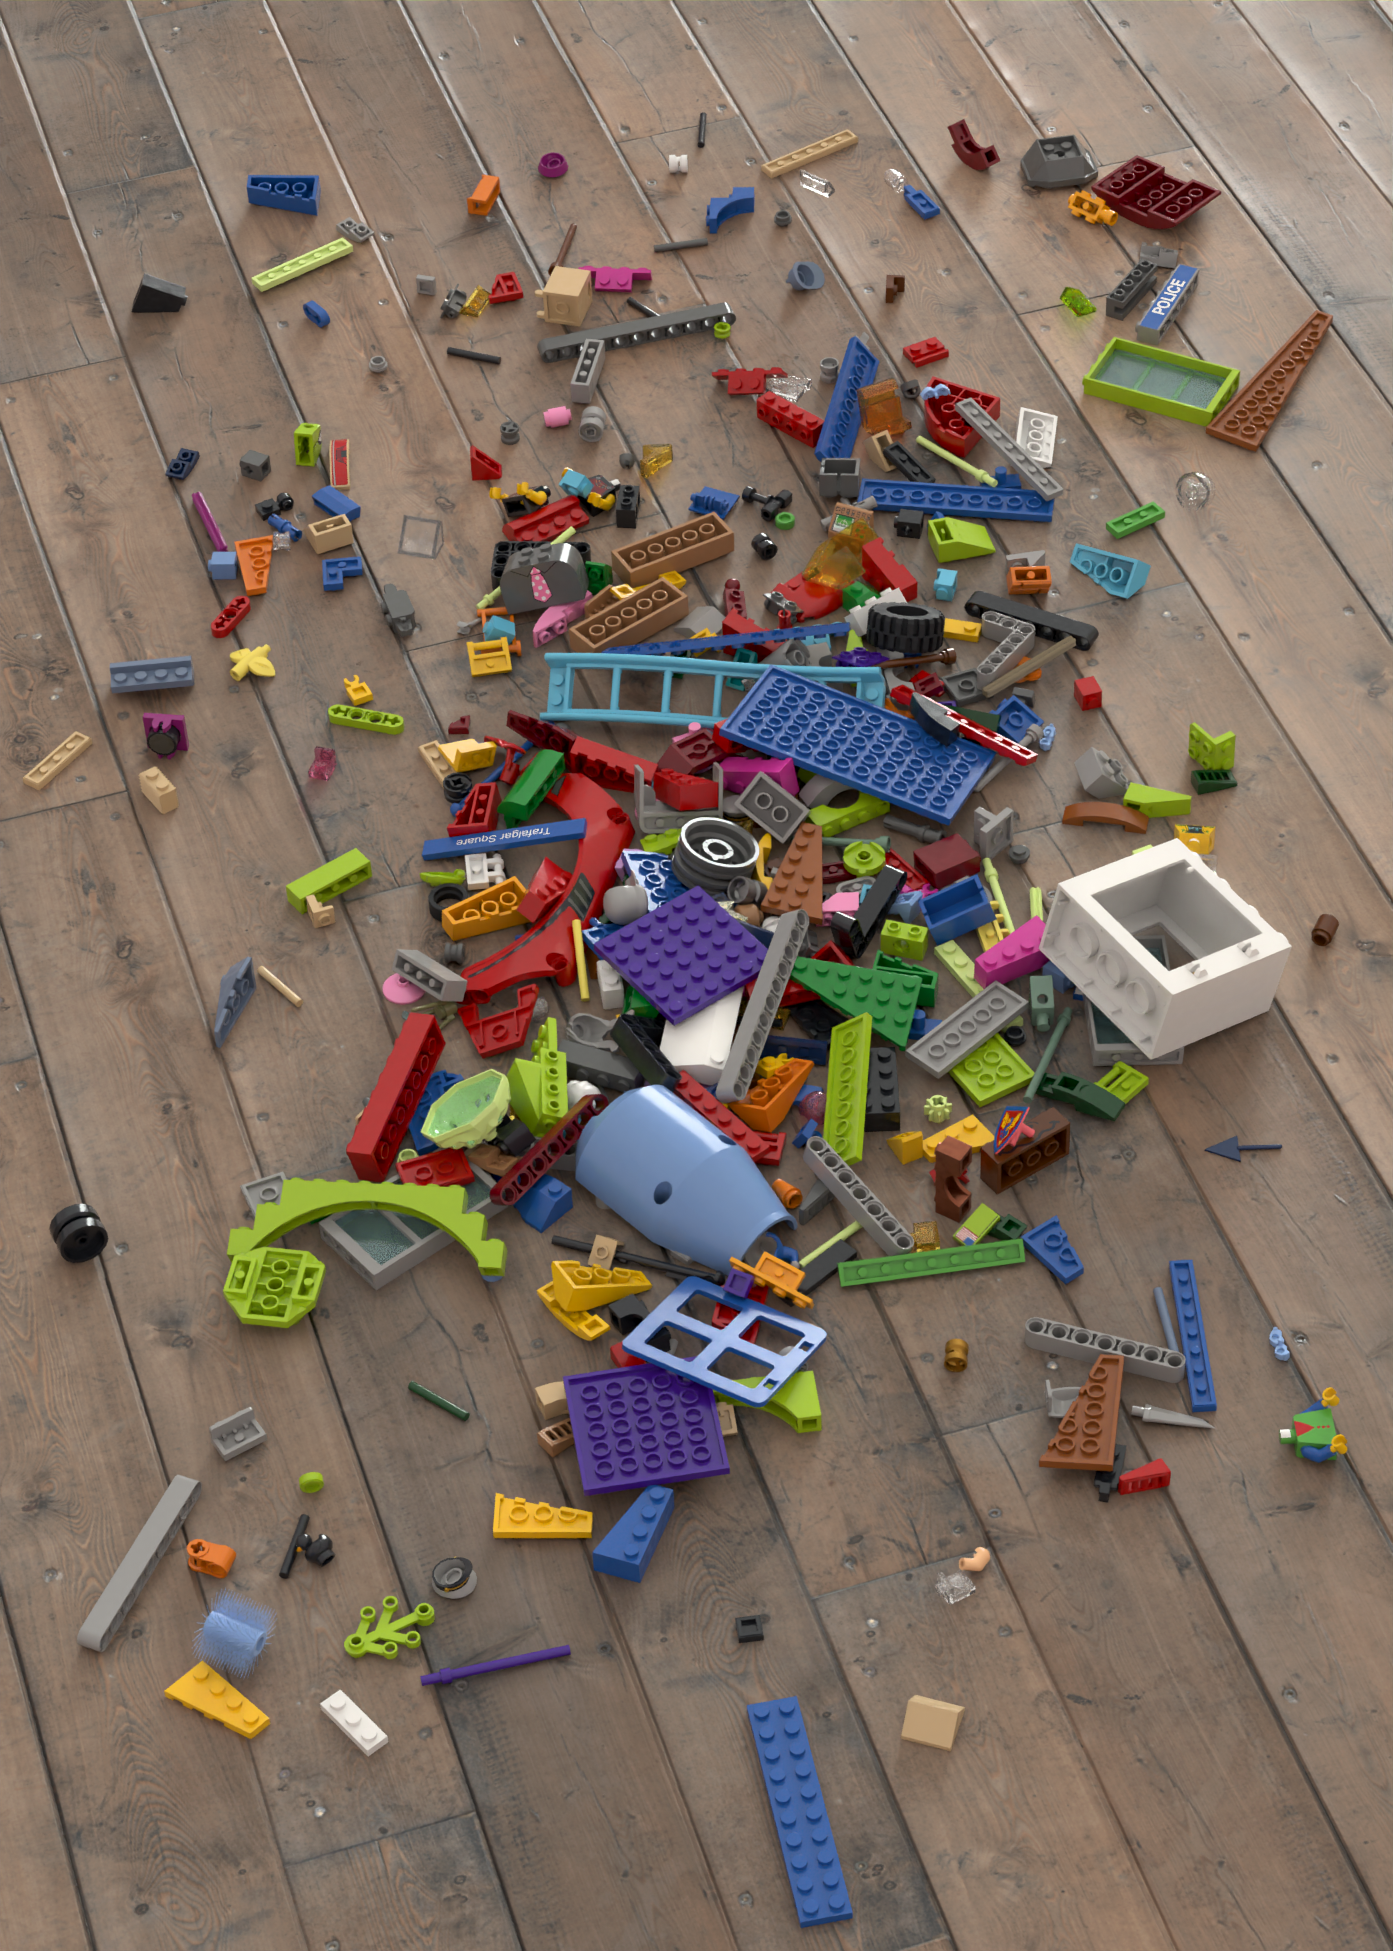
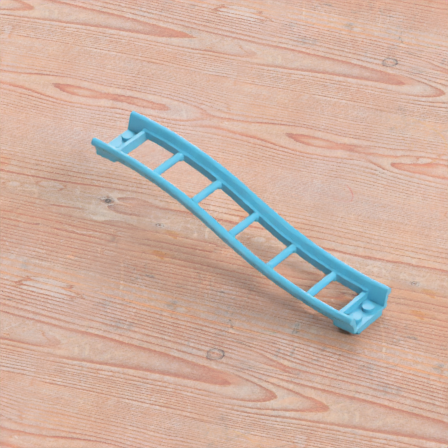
M545 653V661L551 669L547 712L540 713V720L629 722L689 726L690 723L697 722L701 725V728L714 729L715 723L727 719L722 717L721 714L724 677L759 680L770 664L635 654ZM774 665L823 685H827V683H857L856 698L885 708L886 686L884 685L885 678L881 673V667ZM575 669L613 670L610 710L572 709ZM622 670L664 672L661 712L619 710ZM673 673L715 676L712 716L670 713Z

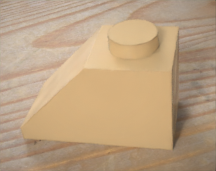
M888 430L862 441L870 459L884 472L897 468L882 453L884 448L893 444Z

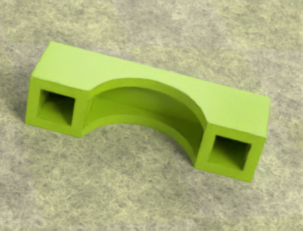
M859 791V799L853 805L836 809L822 804L811 809L812 812L805 822L822 826V837H831L890 812V802Z

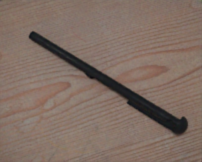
M556 1235L552 1237V1244L587 1253L592 1251L593 1244ZM616 1250L613 1258L626 1264L628 1261H632L644 1267L667 1272L665 1276L681 1280L695 1276L720 1287L724 1285L726 1280L724 1273L719 1270L716 1274L618 1250Z

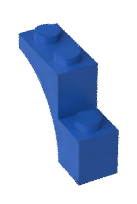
M733 187V193L729 194V198H711L710 205H707L706 226H710V234H717L718 228L727 219L739 214L754 212V187Z

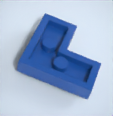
M361 556L322 560L324 591L344 589L343 577L363 575Z

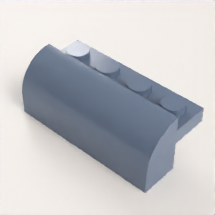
M191 655L110 663L112 693L195 685Z

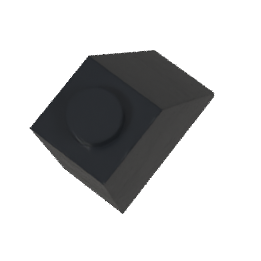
M144 273L134 298L131 312H179L181 305L185 306L188 296L185 295L186 287Z

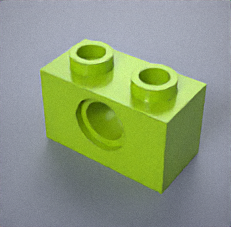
M886 919L880 934L881 951L885 954L923 961L928 948V928Z

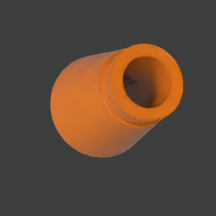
M777 1179L773 1182L772 1189L784 1207L794 1209L801 1204L803 1197L800 1189L782 1179Z

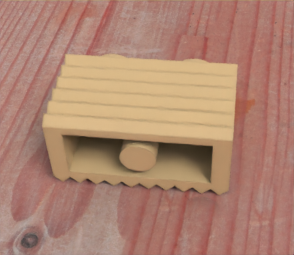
M152 767L139 774L140 785L142 786L141 791L162 814L178 808L176 787L172 785L170 780L157 767Z

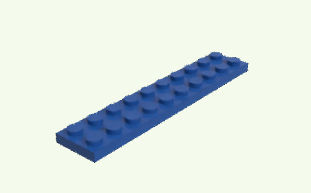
M856 336L849 340L814 455L820 462L822 458L851 457L877 371L879 360Z
M862 478L857 501L858 503L873 495L878 507L872 510L900 512V509L923 511L924 514H935L937 511L943 513V515L1052 522L1055 498L1046 501L1036 490Z
M797 1696L747 1705V1714L800 1928L852 1919L853 1912Z

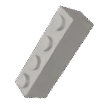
M585 340L570 383L572 402L590 404L605 361L604 340Z
M396 950L392 966L394 972L441 1001H463L467 980L418 950Z

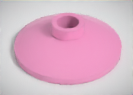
M398 973L390 976L383 984L385 998L392 1003L400 1005L414 1003L421 999L426 992Z

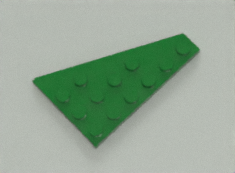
M797 956L789 977L790 980L802 985L807 991L811 990L821 996V1000L839 1009L846 1016L850 1015L855 1018L863 1013H869L872 1016L871 1032L878 1034L886 1042L889 1040L897 1045L900 1051H906L922 986V978Z

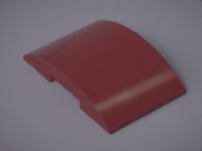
M1138 155L1091 186V190L1096 196L1106 201L1105 205L1117 212L1118 215L1140 226L1153 229L1175 227L1221 195L1220 190L1192 179L1187 183L1165 173L1164 166Z

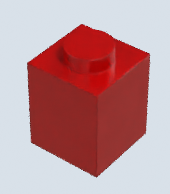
M1094 676L1074 680V697L1082 711L1102 707V690Z

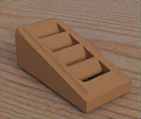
M570 1418L537 1433L538 1444L552 1457H555L574 1444L573 1433L568 1434L566 1432L567 1429L572 1432Z

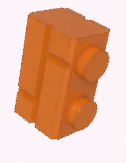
M1049 566L1010 567L1006 576L1009 595L1037 594V592L1048 593L1052 584Z

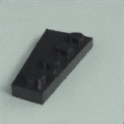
M818 999L783 1006L812 1040L828 1041L827 1051L831 1046L832 1028L849 1020Z

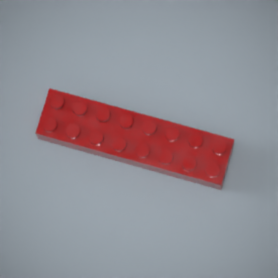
M409 1013L407 1020L403 1023L399 1037L395 1040L392 1053L387 1058L386 1066L379 1075L375 1090L371 1092L369 1103L363 1110L362 1118L355 1127L352 1140L346 1147V1154L359 1180L382 1183L387 1176L446 1045L434 1015Z

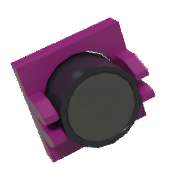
M144 713L143 723L147 746L157 753L159 759H162L164 755H167V759H171L175 756L177 750L188 751L189 741L184 715Z

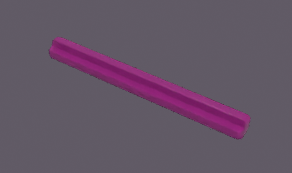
M193 493L192 500L217 551L228 552V546L202 493Z

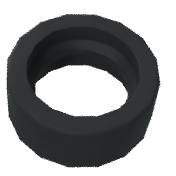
M454 883L436 886L428 896L430 914L434 919L442 922V910L448 907L440 906L438 903L445 899H457L461 902L468 898V892L464 887Z

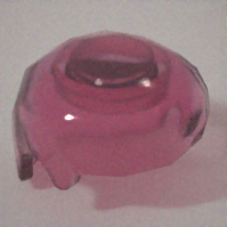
M813 1091L805 1095L799 1103L800 1115L805 1116L808 1121L812 1118L818 1125H823L827 1094L822 1091Z

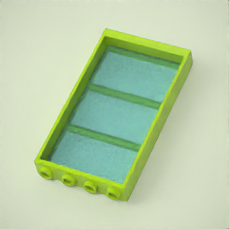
M1113 337L1111 342L1106 344L1103 353L1099 354L1096 363L1091 365L1089 373L1084 375L1082 385H1084V394L1206 427L1223 410L1238 388L1240 370Z

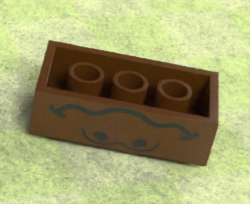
M1054 1107L1041 1112L1038 1116L1027 1122H1023L1034 1129L1035 1133L1031 1138L1021 1133L1015 1147L1007 1144L998 1154H994V1140L981 1147L980 1179L997 1195L1069 1154L1070 1122Z

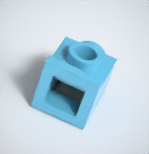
M568 469L558 484L567 495H574L576 497L579 495L584 498L588 496L594 486L585 475Z
M938 568L937 579H935L933 590L936 591V599L952 601L957 588V571Z

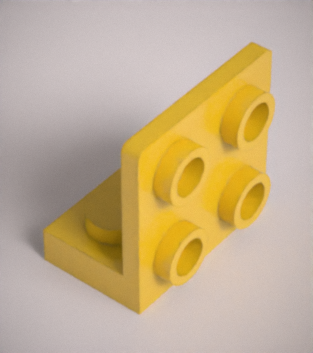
M467 739L439 745L438 750L456 772H464L493 766L497 745L493 741L478 744L475 739Z

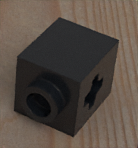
M900 509L899 516H895L894 528H897V536L920 539L924 527V512Z

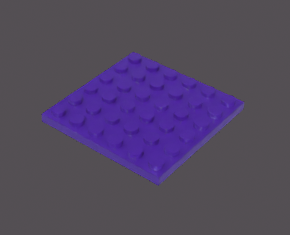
M699 885L594 943V950L673 1026L758 978L768 951L760 941Z
M695 1356V1357H688V1358H681V1359H683V1360H685V1361H688V1362H691V1361H693L697 1356ZM652 1363L563 1376L584 1496L730 1474L713 1389Z

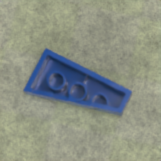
M650 1485L643 1491L592 1552L594 1571L638 1583L641 1582L674 1510L673 1489Z

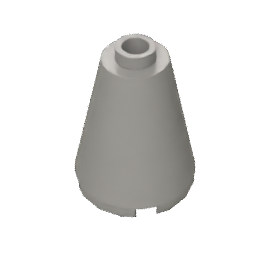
M798 639L787 640L758 663L812 666V663L809 664L808 660L811 657L810 652Z

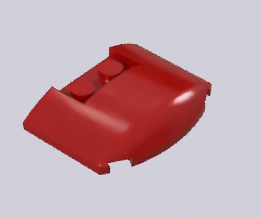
M812 562L808 564L806 570L786 583H779L772 592H779L788 601L795 602L797 607L804 611L803 613H797V622L805 623L804 618L814 617V620L840 608L843 605V589L855 582L823 562Z

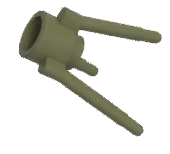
M441 1000L411 1009V1012H417L433 1008L421 1014L432 1015L436 1013L438 1018H444L445 1020L439 1025L440 1030L449 1022L455 1020L454 1014L458 1011L454 1001Z

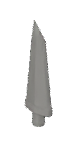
M1146 1404L1145 1408L1139 1406L1132 1407L1131 1415L1143 1417L1142 1421L1215 1428L1203 1419L1154 1407Z

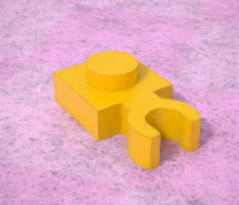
M354 675L353 682H349L346 678L344 679L347 696L354 706L373 700L372 692L365 682H359L357 675Z
M786 1053L778 1055V1058L772 1056L764 1057L758 1061L755 1072L768 1079L775 1075L774 1071L794 1058L787 1059Z

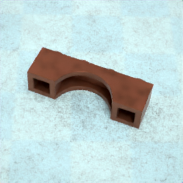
M947 1136L942 1143L939 1142L934 1151V1155H936L934 1166L936 1171V1179L934 1181V1186L936 1187L934 1197L935 1212L960 1223L971 1209V1192L960 1183L957 1176L960 1177L972 1162V1146Z

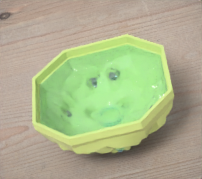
M490 1069L454 1084L431 1105L421 1130L422 1135L436 1143L440 1148L449 1147L455 1150L463 1146L470 1149L481 1143L483 1139L486 1141L494 1139L497 1135L496 1127L502 1122V1118L505 1116L511 1100L507 1077L500 1072Z

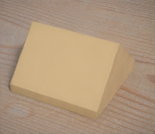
M915 1695L908 1700L901 1739L951 1751L965 1712V1707Z

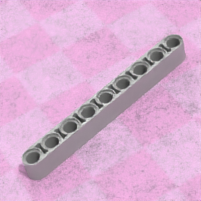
M181 1475L174 1477L80 1628L77 1636L78 1645L99 1652H103L107 1648L198 1500L202 1490V1483L200 1481Z

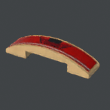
M349 439L330 440V483L336 490L350 489Z

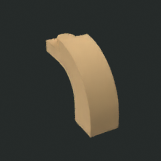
M563 1381L535 1388L536 1403L545 1420L562 1414H569Z

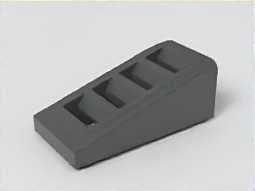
M819 1178L799 1208V1222L803 1226L835 1198V1195Z

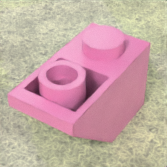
M859 892L836 893L822 903L823 925L816 924V927L830 926L831 920L837 911L853 917L859 908Z

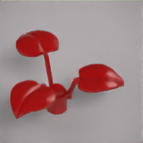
M485 735L484 743L493 741L497 746L504 747L507 750L505 766L499 780L514 786L518 776L523 774L534 757L520 771V765L513 763L515 751L524 755L527 752L516 744ZM564 759L565 767L572 773L571 764Z

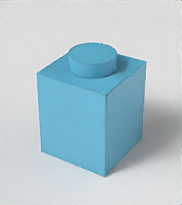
M493 615L490 621H487L483 627L485 642L500 640V637H507L508 645H510L515 637V623Z

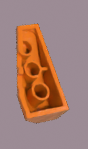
M794 1058L774 1071L775 1075L766 1080L764 1078L758 1080V1085L751 1090L748 1089L743 1100L731 1102L729 1107L752 1129L772 1132L784 1120L811 1072L814 1062Z

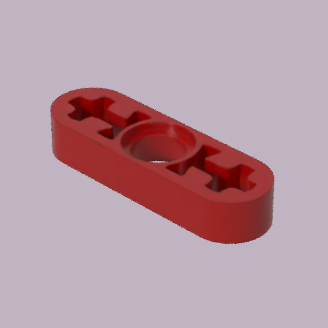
M235 597L211 623V632L215 638L228 636L250 612L251 606L248 597Z

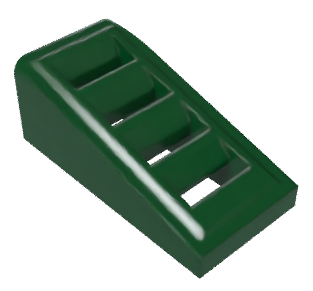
M1230 770L1191 771V783L1198 795L1238 785Z

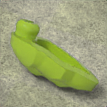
M456 869L454 872L419 873L421 880L435 887L446 883L462 885L466 879L464 877L465 871L461 869Z

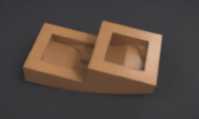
M484 1144L479 1145L467 1156L468 1160L473 1164L502 1177L519 1161L518 1157L501 1155L499 1147Z

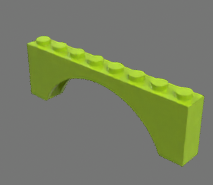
M813 1371L795 1373L763 1407L750 1406L713 1390L715 1403L726 1402L727 1405L752 1407L769 1412L787 1422L797 1433L822 1430L821 1410ZM766 1376L732 1381L749 1388H756ZM768 1383L765 1387L771 1389L774 1385Z

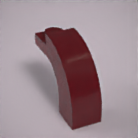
M964 119L947 127L954 141V144L951 145L960 160L972 169L983 170L1001 161L994 145L984 148L976 143Z

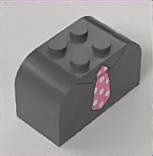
M547 543L538 548H524L512 554L506 561L500 580V590L508 615L583 600L589 585L588 575L580 552L572 545L566 543L552 545Z

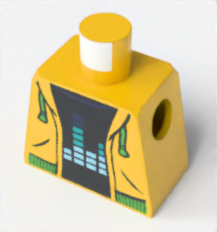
M1175 824L1174 839L1178 838L1191 852L1199 855H1209L1214 849L1215 827Z

